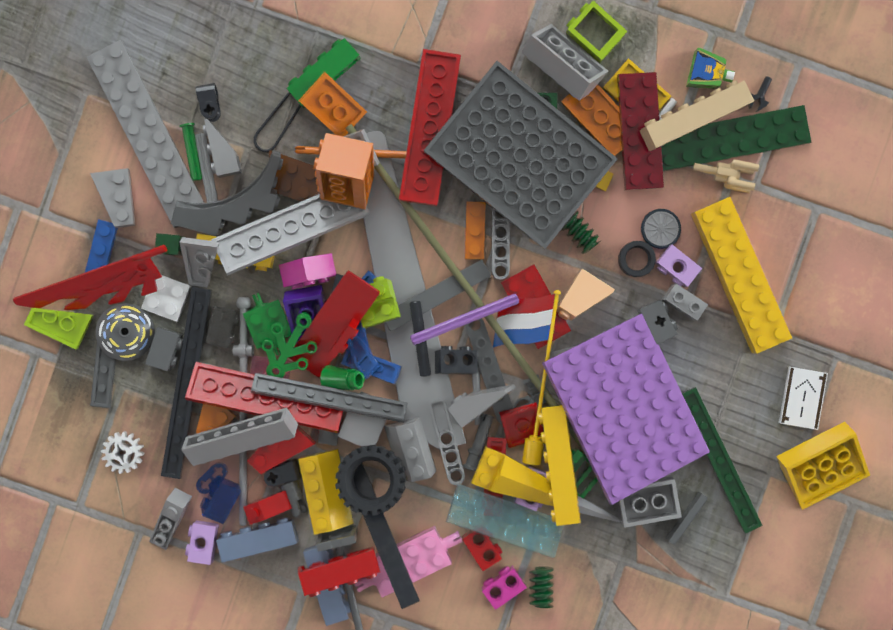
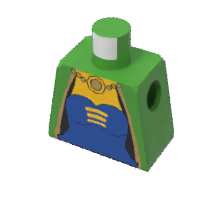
M697 48L694 51L686 87L717 89L722 81L732 82L735 71L725 69L727 61L725 58L702 48Z

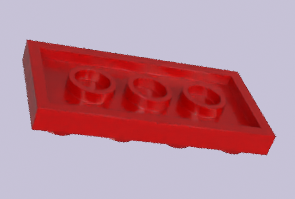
M535 264L501 282L508 296L516 294L518 299L539 298L551 295ZM557 311L552 341L571 331L566 320L561 318ZM548 340L534 344L537 349H540L548 344Z

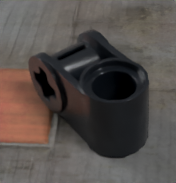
M216 84L196 86V95L201 114L210 122L217 121L221 116ZM212 108L214 111H212V115H209L208 113Z
M297 459L275 466L264 475L265 483L271 487L302 478ZM271 472H273L274 475H278L275 482L273 481V479L268 478L271 475Z

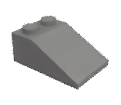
M513 384L473 391L470 394L465 392L451 401L453 405L448 410L459 425L464 427L516 387Z

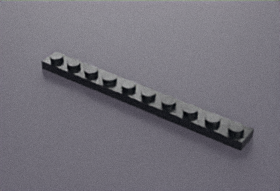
M192 287L161 471V476L181 479L185 458L182 447L185 438L189 434L194 404L193 401L186 400L185 396L195 363H200L212 294V290L197 287Z

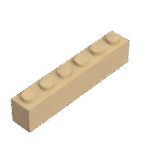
M745 80L740 83L733 81L727 84V89L721 91V88L710 92L711 96L706 99L704 96L693 100L695 104L691 106L686 103L678 107V112L674 114L672 111L661 115L662 119L657 122L654 118L644 123L645 127L639 131L648 150L652 151L754 102Z

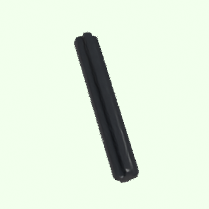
M412 301L410 302L413 332L415 334L425 330L421 302ZM423 341L415 346L420 376L427 377L431 375L427 341Z

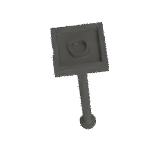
M356 525L320 533L316 543L318 552L336 548L337 556L346 558L343 546L356 543L358 534ZM344 583L355 630H363L353 585Z

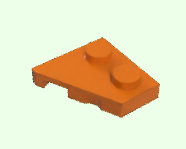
M203 404L196 433L229 425L236 415L229 409Z

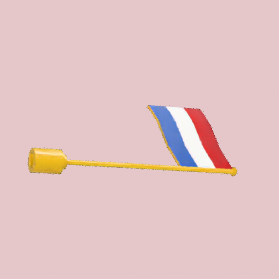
M555 290L552 295L539 298L519 299L518 304L498 311L497 315L498 324L513 344H531L548 340L545 361L549 360L558 298L559 294L561 295L559 290ZM496 333L494 335L493 348L504 345ZM545 369L543 370L534 435L525 438L522 462L530 465H541L544 444L541 437L537 435L539 413H541L547 376Z

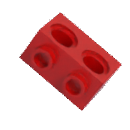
M480 524L462 535V540L481 570L485 571L502 560L501 553L503 551L498 543L494 544L491 537L493 535L488 527L484 528ZM476 534H481L484 539L482 542L477 543L473 540V537ZM487 550L494 552V556L490 559H486L483 556Z

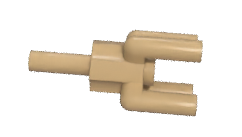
M733 160L729 164L718 162L716 167L698 163L693 165L694 171L713 174L714 181L724 182L726 189L750 193L751 190L754 191L755 183L742 181L739 178L740 173L753 175L754 172H758L759 164Z

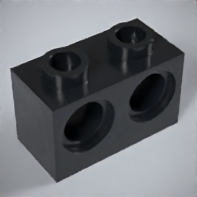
M441 346L440 350L435 351V374L471 375L478 373L477 350H471V347L467 346L459 347V350H453V346ZM445 355L450 358L449 365L444 362ZM463 356L468 358L467 365L462 361Z

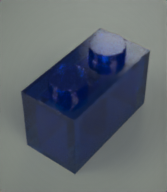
M218 476L216 481L213 480L210 484L207 498L204 497L200 504L202 516L224 524L241 492L239 484L221 476Z

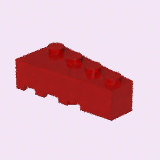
M373 547L348 553L346 558H343V556L332 557L328 560V563L317 561L306 569L304 565L298 567V576L304 596L309 595V597L321 594L320 591L328 589V591L340 588L339 585L347 583V585L355 584L360 578H374L377 576V573H380Z

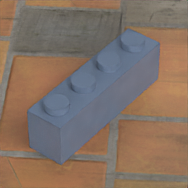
M288 517L277 519V523L269 524V522L258 524L257 528L251 529L248 526L239 529L240 532L232 534V531L221 533V537L216 540L221 562L297 544L299 539L294 519L288 520Z
M313 546L303 551L308 568L314 562L324 561V563H328V560L334 557L333 549L318 552L317 546ZM343 584L339 585L340 588L328 591V589L320 591L321 594L317 595L326 626L349 618L351 609L349 601L346 602L344 598L346 591Z

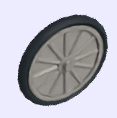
M655 209L649 212L642 221V237L653 248H668L670 245H674L680 237V220L670 210Z

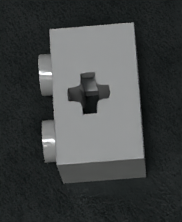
M676 283L671 284L662 298V301L693 321H698L708 306L707 303Z

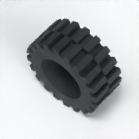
M369 445L355 449L343 458V462L338 466L339 471L335 479H338V483L335 485L336 489L340 491L338 494L339 498L344 499V505L347 508L350 506L355 513L361 512L365 516L369 514L374 516L388 511L400 500L406 488V469L401 464L402 460L394 455L395 452L392 450H387L384 446ZM376 461L386 467L390 475V486L383 496L369 498L357 490L354 483V474L361 463Z

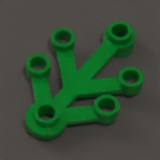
M302 312L297 316V326L287 344L283 335V325L279 322L272 325L271 332L276 336L281 355L277 360L273 350L274 342L271 339L263 341L262 349L266 351L269 365L266 368L267 375L283 378L285 372L295 369L305 370L307 368L308 360L304 357L299 358L296 362L284 363L288 357L306 352L310 354L316 352L317 343L314 341L294 347L302 331L311 325L312 317L310 314ZM305 318L307 324H301L300 319ZM274 326H279L281 330L276 332ZM269 342L271 348H266L264 344ZM313 344L315 349L309 350L308 345ZM304 361L306 365L301 367L299 362ZM272 369H279V373H273Z

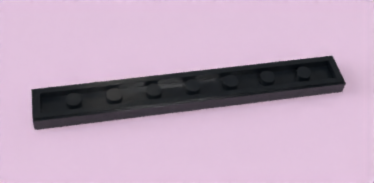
M361 463L354 474L355 486L362 495L369 498H377L365 467ZM382 512L374 516L372 514L363 515L401 609L420 602L384 513Z

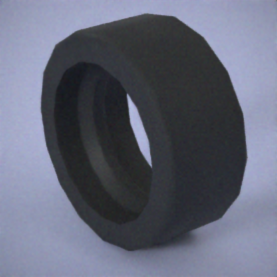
M632 241L626 244L618 255V264L621 270L631 277H642L649 274L656 263V254L653 248L643 241ZM633 248L643 249L647 253V265L641 270H633L626 263V255Z

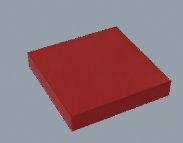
M536 402L499 412L509 448L524 444L525 438L534 435L538 410ZM539 422L537 436L541 437V432H544L542 424H540Z

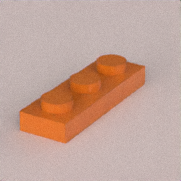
M466 202L465 259L484 260L486 202Z

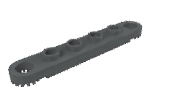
M482 318L478 319L481 326L476 331L470 328L469 323L466 324L472 348L477 350V362L486 389L506 386L484 320ZM509 394L492 406L500 424L502 422L499 412L513 409Z

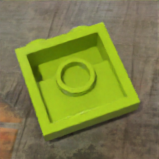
M384 276L374 278L373 283H370V285L379 290L380 294L361 319L363 328L372 327L401 317L392 281L384 278Z

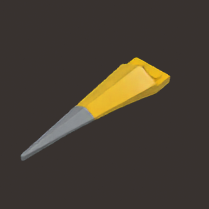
M485 446L471 481L472 484L492 492L554 506L553 502L549 500V491L552 488L551 483H547L546 477L509 456ZM578 496L580 513L622 522L614 515Z

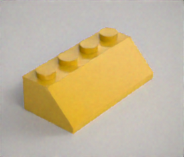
M338 449L301 456L298 460L314 535L354 524L350 506L347 508L344 505V499L339 498L338 494L340 491L336 489L335 485L338 483V479H335L339 471L338 466L341 463Z

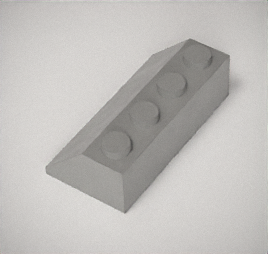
M552 24L532 34L521 52L529 61L535 63L544 73L548 74L558 85L565 88L571 96L578 100L587 96L608 73L607 69Z

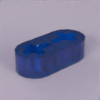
M220 462L211 466L196 482L198 492L201 494L211 492L227 476V466ZM215 467H221L223 475L219 474L214 478L212 475L216 472ZM210 478L212 481L208 484L209 489H202L201 486L203 484L201 481L206 482Z

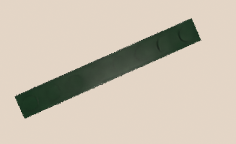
M693 387L683 392L682 395L710 451L706 454L743 532L746 534L763 526L697 388Z

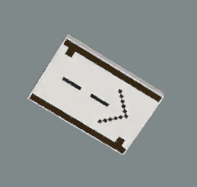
M788 366L779 423L818 430L828 373Z

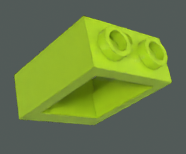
M592 1L590 4L585 3L579 10L581 14L577 19L573 17L568 22L566 34L600 64L625 36L627 30L595 1ZM592 10L616 31L600 51L575 30Z

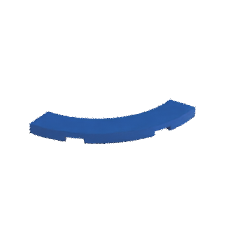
M369 270L362 277L369 284L373 283V279L376 278ZM360 321L356 328L359 330L353 340L348 339L347 344L353 357V362L358 370L364 374L365 379H368L381 365L370 350L366 328L362 327Z

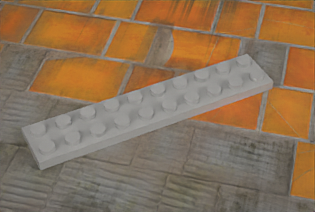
M119 40L87 56L170 222L177 200L189 203H205L123 42Z

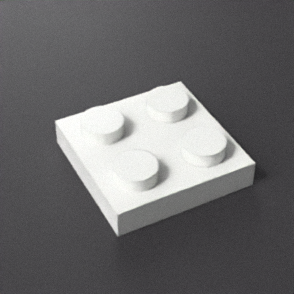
M161 275L162 278L156 279L157 292L145 296L141 309L179 322L191 286Z

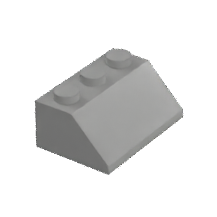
M417 417L404 420V423L396 422L385 425L384 428L390 448L395 452L394 455L402 460L401 464L405 466L407 481L415 482L431 478L436 472V468L421 418Z

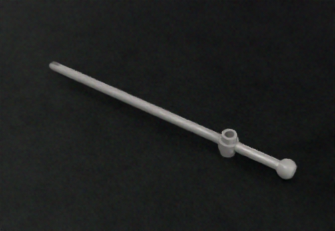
M238 297L236 305L240 309V343L233 346V356L240 358V372L247 373V358L254 356V346L247 343V324L242 313L247 312V309L250 308L251 300L249 297ZM240 412V421L246 420L247 413ZM247 451L239 453V524L241 526L247 524V516L243 509L247 505Z

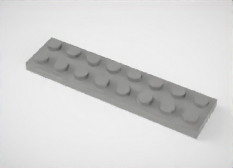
M320 194L211 240L219 242L217 254L228 276L370 215L367 206L365 210L321 200Z

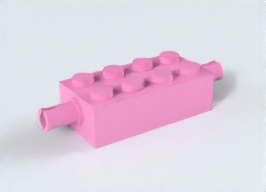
M433 526L397 543V546L411 580L415 582L452 564L448 549L462 543L463 540L458 531L442 538L436 526ZM377 553L376 558L380 573H377V576L371 579H366V577L358 579L355 586L358 587V592H361L375 585L381 597L393 593L394 589L380 555Z

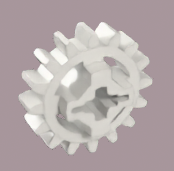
M127 431L122 432L121 435L119 432L114 433L115 438L109 436L108 440L110 442H104L103 445L106 449L101 450L106 455L102 460L108 461L105 466L111 465V471L114 472L118 469L119 474L123 473L124 469L129 473L131 472V467L133 469L138 468L136 463H141L143 460L139 457L145 454L140 451L144 445H138L140 438L134 440V434L132 433L127 436ZM125 440L130 442L132 446L126 444ZM114 444L115 448L113 452H111V448ZM125 450L126 454L120 455V451ZM135 452L134 459L131 460V456Z

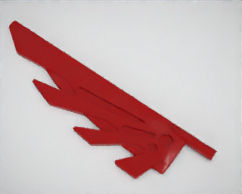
M161 245L13 298V302L19 306L42 308L60 299H76L64 308V310L86 309L102 295L113 292L117 293L109 300V305L124 302L132 287L143 284L141 296L157 292L156 279L162 278L151 257L167 252V247Z

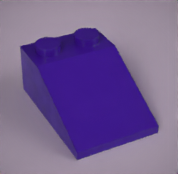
M322 285L284 292L283 304L291 333H293L297 326L296 318L300 313L306 312L310 314L313 321L325 304L326 298ZM302 318L300 323L303 325L307 324V320ZM304 329V330L302 331V333H301L300 337L298 338L297 342L300 340V338L302 337V335L304 334V332L306 331V329Z

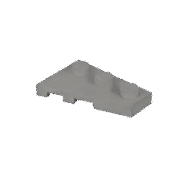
M126 168L90 173L114 227L135 226L130 170Z
M182 237L180 246L188 283L192 286L207 288L210 283L219 242Z

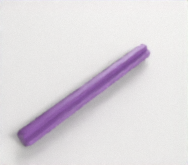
M516 294L510 295L410 336L413 345L419 344L519 303L518 296Z

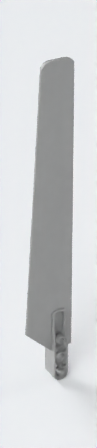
M372 131L366 133L370 143H373L374 150H389L386 137L382 132ZM378 158L383 168L399 188L391 158ZM374 168L375 176L367 202L370 215L363 218L374 275L376 277L384 276V278L392 281L397 304L400 305L422 293L426 288L405 209ZM432 311L425 312L423 314L424 327L428 329L435 326ZM412 320L391 332L384 322L391 362L402 366L395 384L399 401L408 403L405 420L421 418L428 443L441 451L449 482L453 485H459L464 481L465 472L458 445L465 444L466 439L463 428L448 410L453 405L451 401L455 399L449 375L435 374V351L441 349L439 337L436 336L426 340L431 375L421 377L416 346L412 344L410 336L414 334ZM448 433L451 435L452 441L450 443H443L441 436ZM454 452L457 459L454 462H449L446 459L447 453ZM459 471L462 477L459 480H453L451 473Z

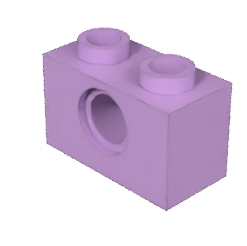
M673 245L666 248L655 263L658 266V271L665 276L669 274L673 278L672 282L681 287L682 285L688 287L702 270L699 265ZM675 262L681 264L682 268L679 273L673 270Z
M196 520L193 525H190L188 537H191L185 551V555L188 556L187 562L212 564L218 535V523ZM198 538L205 540L206 545L204 547L198 545Z

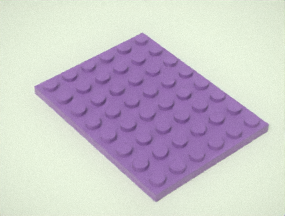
M642 314L542 363L609 504L613 505L710 452L659 345L656 344Z

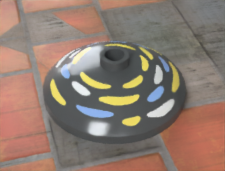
M123 303L108 308L100 316L96 325V339L102 351L111 358L121 361L134 360L144 355L151 347L155 335L154 324L149 314L144 309H141V307L133 304ZM123 328H127L129 330V333L127 335L121 334V330Z

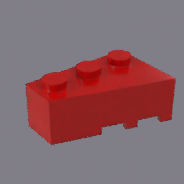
M297 426L294 438L259 447L247 462L262 474L314 445L316 441L300 426Z

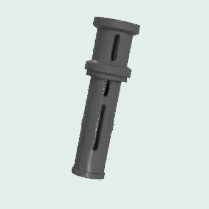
M482 414L474 443L468 449L469 455L466 464H463L464 468L476 471L494 416Z

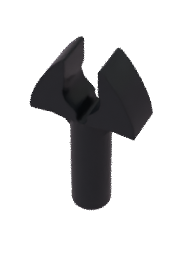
M766 76L758 93L755 95L751 94L754 101L759 99V106L756 112L769 104L768 101H765L764 96L771 84V77ZM754 102L748 105L749 109L752 108Z

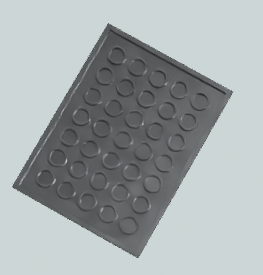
M499 61L494 63L423 151L544 250L618 159Z

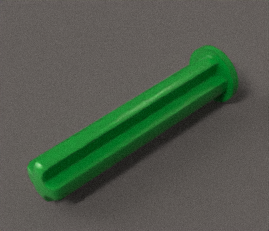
M195 123L181 124L179 127L182 128L191 178L193 181L202 180L193 128Z

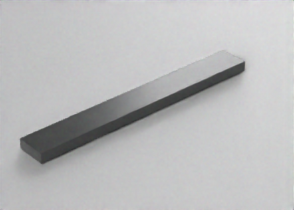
M255 373L251 393L402 423L405 420L408 404L407 402Z

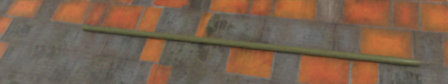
M352 124L345 128L349 134L356 132ZM381 163L374 166L375 170L399 201L400 189ZM399 201L476 307L485 306L411 204ZM493 315L484 317L540 392L542 382ZM545 387L543 398L550 407L559 406ZM568 419L569 433L584 452L578 440V437Z

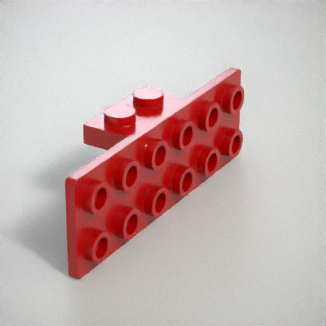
M348 270L315 316L311 325L295 345V347L307 344L309 341H314L317 343L316 352L313 354L306 352L288 358L294 362L301 357L308 360L306 370L320 378L323 368L329 365L338 353H344L348 347V344H346L348 339H354L359 331L356 329L359 322L376 300L380 291ZM313 344L308 345V349L314 350L315 346ZM300 361L299 365L301 367H304L306 363L304 361Z

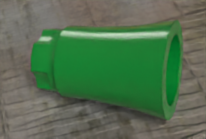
M332 365L325 366L320 376L321 386L341 390L361 389L365 381L364 374L360 370L339 368Z

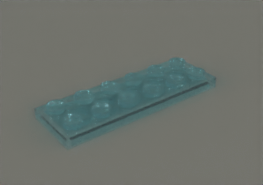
M460 484L456 486L446 522L551 558H555L564 526H556V522H552L550 515Z

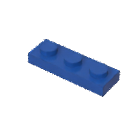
M98 219L85 272L109 264L118 229L114 227L113 223Z
M348 347L341 364L358 370ZM374 356L381 366L371 376L395 385L402 366Z

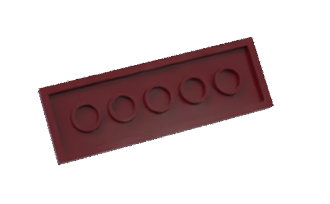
M657 72L618 74L624 189L664 188L662 148L660 146L649 151L639 131L645 127L644 123L654 118L656 122L660 120Z

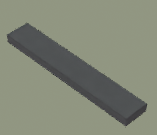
M482 259L460 271L471 287L491 276ZM452 275L398 305L401 317L385 323L391 332L412 320L410 302L420 301L422 313L424 314L465 290Z

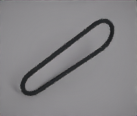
M289 92L255 133L254 145L259 151L269 152V150H274L300 110L301 105L299 104L272 148L262 149L257 145V135L288 98Z

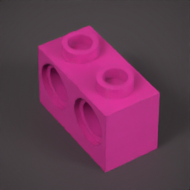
M513 565L501 569L498 572L499 575L494 579L490 577L483 582L482 592L495 610L527 588L526 583ZM507 577H515V583L507 584L505 582ZM494 587L501 590L496 596L490 594V590Z

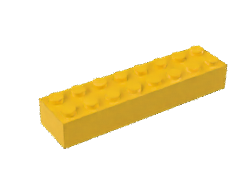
M731 197L691 213L751 353L758 354L792 339Z

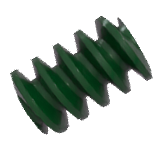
M576 211L563 226L562 230L569 229L567 236L574 235L572 242L579 241L577 248L584 247L582 254H585L601 241L597 242L598 234L592 236L593 228L586 230L589 223L581 224L584 217L576 218L579 214V211Z
M538 566L535 567V570L529 571L530 574L535 575L534 578L529 579V581L535 583V585L529 587V589L535 591V593L529 594V597L535 598L534 601L529 602L530 605L537 608L554 607L549 604L554 601L553 597L550 596L554 593L550 589L554 583L549 581L554 578V575L549 573L554 570L553 567Z

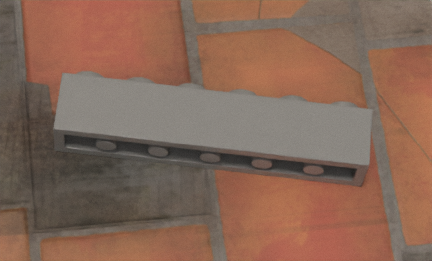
M284 408L187 436L182 452L193 466L205 464L230 455L290 440L295 437L298 424L288 408Z

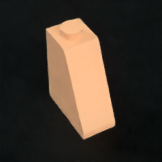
M581 269L557 306L558 315L565 320L569 319L572 321L609 297L615 289L584 269Z

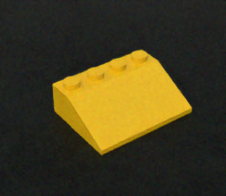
M845 421L776 456L781 470L802 510L870 476L857 435Z

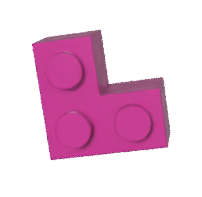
M332 253L300 258L279 265L283 287L291 286L292 290L302 288L303 284L304 286L313 285L317 280L319 284L329 282V278L336 276Z

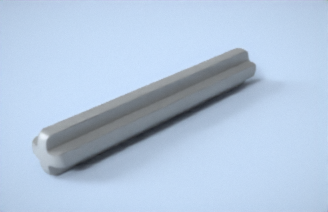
M204 133L196 134L195 140L207 203L218 201L210 155L207 150V138Z

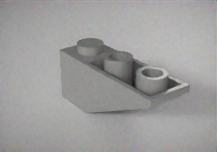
M204 119L203 131L205 137L208 136L210 143L207 144V150L209 155L213 157V162L211 163L213 174L222 178L242 173L237 152L208 119Z
M174 488L165 501L149 542L167 550L192 498L191 495Z

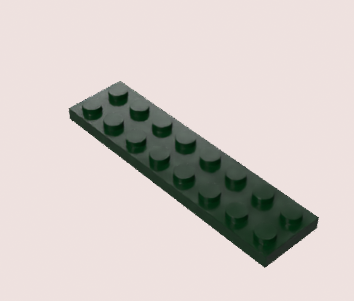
M805 105L704 125L661 146L663 171L690 167L694 163L705 164L810 144L812 141Z

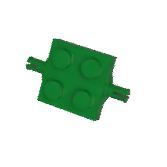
M258 292L256 295H251L256 306L242 314L256 349L262 348L264 340L271 339L274 342L273 349L277 356L281 352L276 336L271 332L272 325L276 322L283 325L284 338L292 335L291 329L279 299L263 303ZM274 326L276 332L281 330L279 326ZM269 342L264 344L265 346H271Z

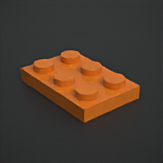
M326 72L298 100L335 135L342 137L348 134L345 129L347 126L352 124L354 127L367 113Z

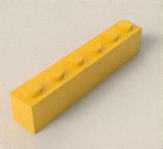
M562 405L541 408L542 413H539V422L544 425V432H541L542 443L546 444L547 449L544 452V461L549 465V471H546L547 483H551L552 488L549 491V500L554 504V510H551L552 522H556V526L581 523L568 418Z

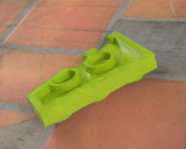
M31 308L24 325L71 348L78 349L94 315Z

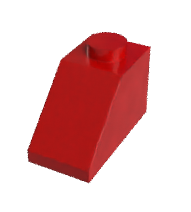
M284 490L255 500L244 506L243 509L251 525L290 510L292 506Z

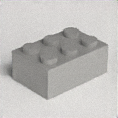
M671 476L661 478L617 502L620 520L622 521L621 524L624 528L682 518L676 482Z

